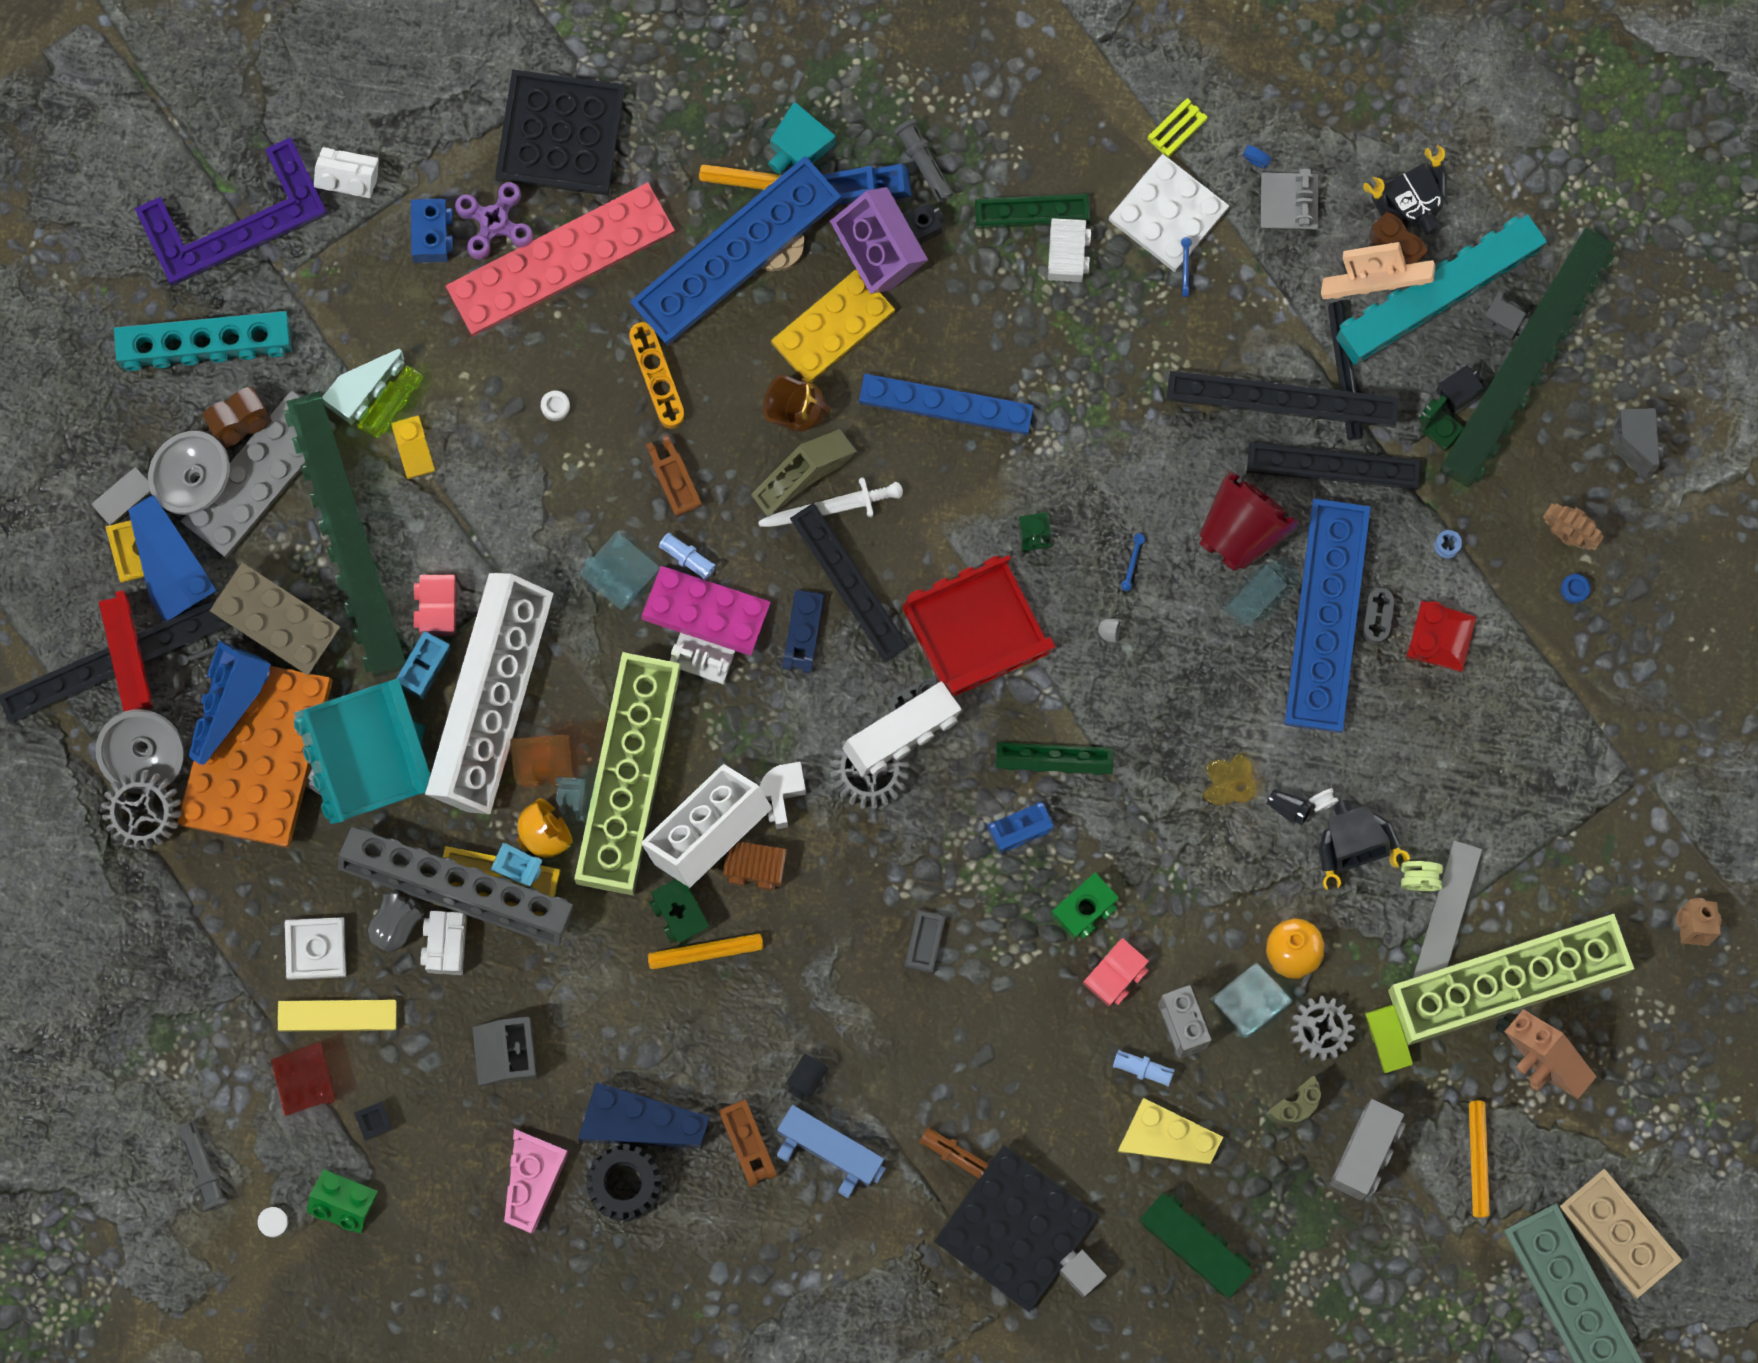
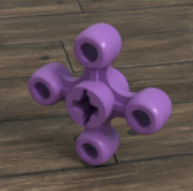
M511 182L503 184L499 188L498 201L495 205L482 207L473 196L468 194L462 195L456 200L455 208L458 215L464 219L472 218L477 220L481 227L478 235L472 237L467 244L468 253L473 259H485L490 253L491 240L495 237L505 235L519 248L526 247L532 242L533 232L531 228L523 223H512L508 218L509 209L517 205L521 199V191L516 184ZM508 192L514 193L512 197L505 196ZM466 204L471 205L469 209L462 208ZM496 217H499L500 223L494 222L490 225L489 219L494 221ZM520 233L526 234L524 238L517 237ZM478 245L483 246L481 250L474 249Z

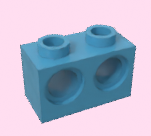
M424 631L397 677L402 690L423 701L451 652L450 645Z

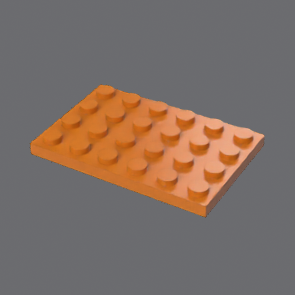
M270 666L269 678L263 684L260 693L204 765L193 761L180 810L182 814L178 818L179 826L290 848L311 768V763L309 764L303 754V747L305 745L302 736L297 734L294 727V712L327 702L333 680L330 677L314 674L307 675L299 671Z

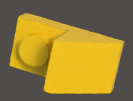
M419 415L391 423L407 479L435 472Z

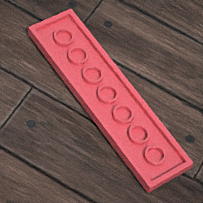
M647 182L533 240L528 246L520 247L445 286L471 336L474 337L674 235L675 230L650 184Z

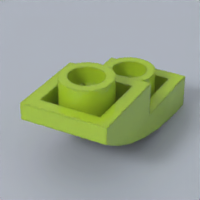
M1394 1005L1365 1013L1383 1072L1388 1073L1413 1065Z

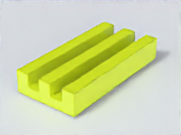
M1187 98L1147 139L1162 154L1169 158L1208 117L1204 113L1202 114L1196 105L1193 106ZM1187 109L1189 112L1158 141L1156 138ZM1195 116L1197 120L1170 147L1166 148L1164 145Z

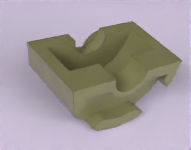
M1312 1076L1295 1091L1296 1101L1289 1102L1283 1099L1272 1107L1265 1116L1273 1123L1285 1126H1296L1306 1121L1316 1110L1321 1098L1320 1086L1315 1076Z

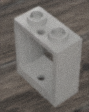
M1188 985L1162 995L1158 1006L1178 1059L1206 1050L1211 1042V1038L1191 986Z

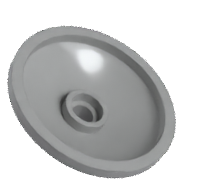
M187 431L173 436L157 450L151 461L148 472V484L151 494L155 496L164 509L175 514L188 515L204 510L218 499L227 484L230 472L228 454L224 446L216 438L205 432ZM200 476L199 480L195 483V479Z
M134 709L115 715L104 725L96 742V759L101 772L111 783L116 781L121 784L120 776L123 774L128 776L131 781L130 774L135 770L141 779L142 772L148 770L149 780L152 779L154 774H160L158 783L161 785L166 779L171 783L178 775L183 764L184 746L179 732L165 717L152 711ZM138 742H145L148 748L143 749L139 747ZM132 787L126 792L143 794L146 787Z

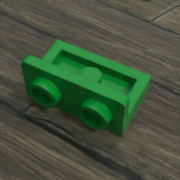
M323 1169L309 1195L306 1211L317 1219L327 1220L347 1231L361 1233L365 1219L377 1197L378 1191Z

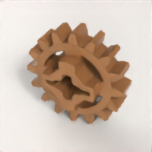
M1557 503L1556 505L1551 504L1543 516L1545 523L1552 526L1550 528L1551 532L1568 546L1585 547L1589 551L1591 549L1595 551L1604 538L1601 535L1602 531L1595 528V521L1591 520L1585 515L1584 511L1578 508L1562 507Z

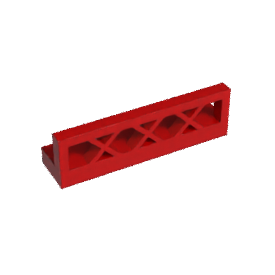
M124 590L115 592V598L98 601L123 712L134 709H151L154 707L129 598Z

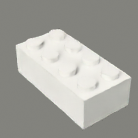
M723 764L651 832L641 844L655 866L690 888L755 826L772 807L760 786Z

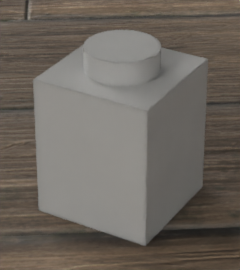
M1083 1250L1078 1254L1072 1251L1060 1262L1064 1267L1059 1273L1083 1298L1106 1278L1105 1273Z

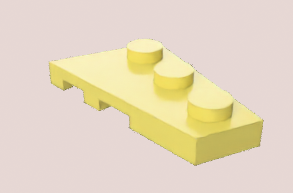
M1143 1098L1117 1152L1210 1165L1223 1137Z

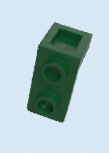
M1444 395L1438 401L1433 398L1424 408L1423 414L1419 418L1422 421L1419 431L1443 451H1446L1461 434L1464 427L1442 410L1447 401Z

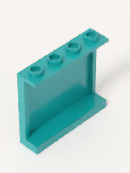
M398 678L294 712V727L297 734L302 736L305 745L303 747V754L309 764L311 763L314 772L312 781L315 789L321 793L323 799L322 811L325 818L329 819L331 824L339 823L406 798L426 793L431 775Z

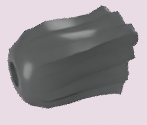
M395 889L383 894L382 904L368 928L371 943L387 952H394L400 949L406 943L416 923L425 914L419 902L412 898H409L406 902L405 898L399 897L401 892Z

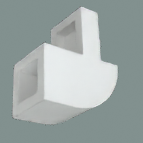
M801 762L776 766L761 781L760 788L767 800L772 802L770 804L772 809L768 812L769 822L775 821L776 829L788 827L783 799L806 795Z

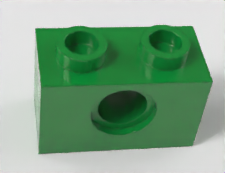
M1094 872L1052 910L1051 916L1074 941L1079 936L1084 940L1096 929L1093 924L1100 917L1106 920L1118 909L1115 904L1118 902L1119 897ZM1083 902H1089L1094 906L1095 912L1089 916L1083 915L1079 911L1078 906Z

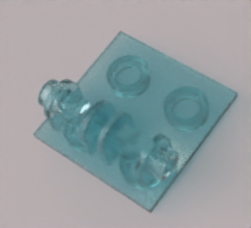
M616 531L594 557L590 556L585 561V567L579 572V575L623 611L659 571L660 567Z
M1257 962L1211 998L1238 1027L1237 1031L1243 1038L1253 1036L1257 1029L1265 1026L1266 1022L1273 1020L1276 1014L1283 1009L1285 1010L1293 1002Z

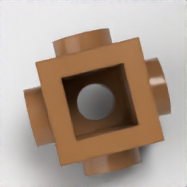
M1693 898L1678 911L1676 923L1680 927L1681 944L1709 946L1721 935L1720 927L1722 920L1721 915L1718 913L1717 902L1706 901L1703 898Z

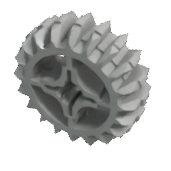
M843 740V741L841 742L842 747H843V746L845 745V743H846L845 740ZM835 750L834 755L841 760L831 761V766L839 770L832 771L830 776L833 779L840 778L833 786L834 789L844 787L840 793L842 799L846 798L849 794L852 795L849 800L850 805L853 806L857 799L861 800L860 808L865 809L866 801H871V807L874 810L877 809L876 800H881L882 805L885 807L888 806L887 795L893 800L898 798L894 788L904 791L905 785L898 780H908L909 775L901 772V770L908 769L909 763L899 762L903 758L897 761L895 758L890 759L892 763H886L887 766L882 771L872 776V783H870L868 774L862 777L854 765H852V768L845 769L849 760L848 756L844 751ZM888 772H894L889 784L877 791V779L880 776L887 775ZM853 777V779L863 780L866 783L868 792L855 788L847 778Z
M136 770L132 771L130 774L131 781L128 776L123 774L120 776L121 784L116 781L111 783V787L116 793L107 791L104 794L107 799L111 800V802L102 803V808L110 810V813L102 815V819L112 820V823L106 827L107 831L116 828L118 832L114 834L113 838L118 840L122 835L125 836L124 846H128L134 840L135 849L141 848L142 841H144L147 849L153 847V840L156 844L161 845L164 842L162 835L166 838H170L173 835L168 827L176 829L179 825L177 821L172 819V817L177 818L182 814L179 810H173V807L181 804V800L176 799L172 801L171 796L175 795L177 790L172 789L168 792L165 789L170 784L168 779L160 785L158 783L160 774L158 773L154 774L152 779L149 780L148 770L142 772L141 779ZM132 787H146L140 799L126 798L123 794ZM154 792L163 803L164 815L153 804ZM145 801L144 805H146L147 808L145 809L148 810V813H145L138 819L137 811L139 810H136L135 807ZM120 805L130 815L129 827L121 818ZM145 820L160 823V826L155 831L148 833L137 832L139 826Z

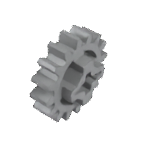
M1324 996L1319 998L1318 1004H1315L1311 998L1307 1001L1309 1008L1300 1005L1298 1010L1302 1015H1293L1292 1020L1298 1023L1290 1028V1032L1297 1033L1298 1035L1293 1039V1044L1301 1042L1302 1047L1299 1052L1310 1051L1309 1059L1311 1060L1316 1054L1320 1055L1321 1061L1326 1060L1327 1054L1336 1059L1338 1057L1336 1050L1344 1053L1347 1050L1344 1042L1351 1043L1354 1039L1348 1035V1032L1355 1030V1026L1348 1025V1021L1353 1016L1352 1014L1344 1015L1343 1011L1346 1006L1343 1004L1337 1008L1335 1006L1336 999L1334 998L1329 1004L1325 1003ZM1324 1010L1321 1016L1316 1018L1308 1017L1314 1011ZM1334 1015L1339 1019L1342 1030L1336 1026L1333 1020ZM1327 1017L1326 1029L1330 1032H1325L1318 1040L1319 1028L1315 1027V1025L1319 1026ZM1303 1028L1309 1031L1312 1038L1311 1043L1306 1039ZM1328 1040L1338 1041L1331 1047L1321 1048L1323 1043Z

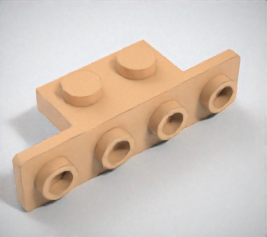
M1399 242L1343 251V261L1348 274L1323 278L1321 296L1322 299H1338L1343 296L1368 294L1374 291L1394 290L1400 287L1431 283L1434 281L1435 263L1431 260L1406 264Z

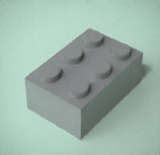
M1371 1099L1361 1114L1329 1186L1359 1200H1363L1367 1195L1371 1196L1372 1193L1374 1194L1381 1180L1377 1173L1379 1169L1383 1170L1387 1166L1393 1154V1150L1389 1149L1391 1142L1395 1143L1399 1140L1406 1125L1401 1122L1404 1114Z

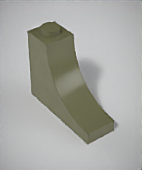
M840 429L803 443L751 495L766 516L769 517L805 488L825 475L841 468L857 451Z

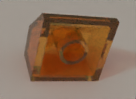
M569 735L510 739L516 784H521L523 788L538 787L539 782H551V785L559 786L568 784V780H574L573 753Z

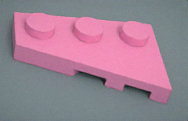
M514 1129V1148L510 1163L511 1176L507 1191L504 1222L534 1234L569 1152Z

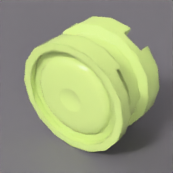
M1424 861L1402 863L1401 871L1404 873V878L1401 879V888L1413 891H1438L1442 889V881L1439 880V874L1443 873V865Z

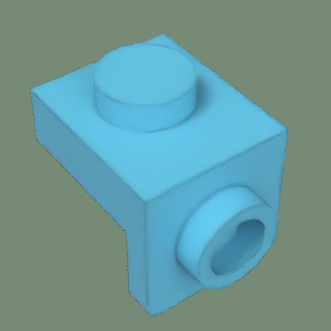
M503 843L490 870L519 885L530 886L540 875L542 860L538 857H531Z

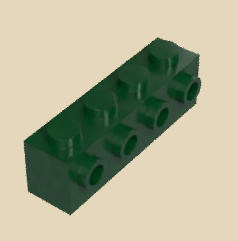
M1162 1192L1138 1222L1226 1300H1229L1253 1272L1249 1268L1251 1262L1241 1253L1237 1252L1234 1255L1226 1248L1228 1242L1215 1232L1211 1235L1204 1229L1206 1223L1195 1213L1189 1216L1181 1209L1184 1204L1172 1193L1167 1196Z

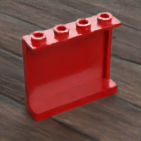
M999 555L986 560L983 563L984 566L978 569H974L973 566L966 568L958 573L959 577L949 581L948 578L941 579L932 585V589L925 592L922 589H918L907 595V600L902 607L938 681L944 683L953 697L1050 655L1055 648L1051 637L1045 639L1008 566L1011 559L1009 555L1001 559Z

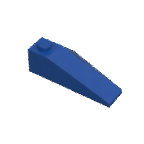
M154 495L128 509L149 600L163 622L177 617L215 594L216 589Z
M219 641L208 670L207 677L211 678L212 681L209 693L202 696L201 704H204V716L196 722L189 752L191 759L201 765L208 761L260 693L263 684L267 682L270 675V663L259 656Z

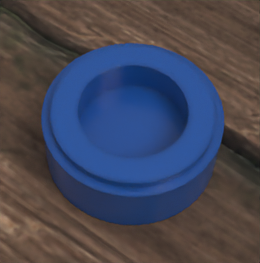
M1247 145L1242 154L1248 162L1262 169L1267 168L1272 160L1268 154L1251 145Z
M1571 574L1561 584V595L1565 601L1571 604H1579L1588 597L1590 583L1581 574Z

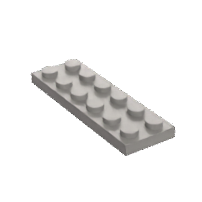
M292 390L270 415L272 421L262 430L256 432L230 462L229 478L218 499L202 511L185 515L180 521L182 525L225 559L228 558L337 428L333 422Z

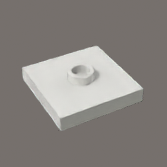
M344 917L285 920L287 980L346 977Z

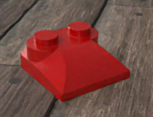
M1421 601L1406 658L1462 673L1476 617L1446 608L1438 602Z

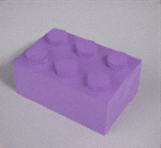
M887 187L867 190L830 220L870 294L892 290L928 261Z

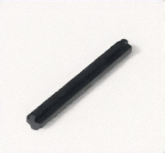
M1333 302L1329 304L1328 312L1340 391L1357 393L1353 363L1336 339L1341 329L1339 326L1346 321L1343 302ZM1345 422L1347 439L1349 441L1362 439V424Z

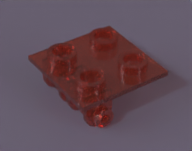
M321 1042L271 1059L285 1116L320 1104L327 1105L335 1102L336 1092H333L330 1080L332 1076L328 1072L330 1069L326 1065L325 1050L322 1049Z

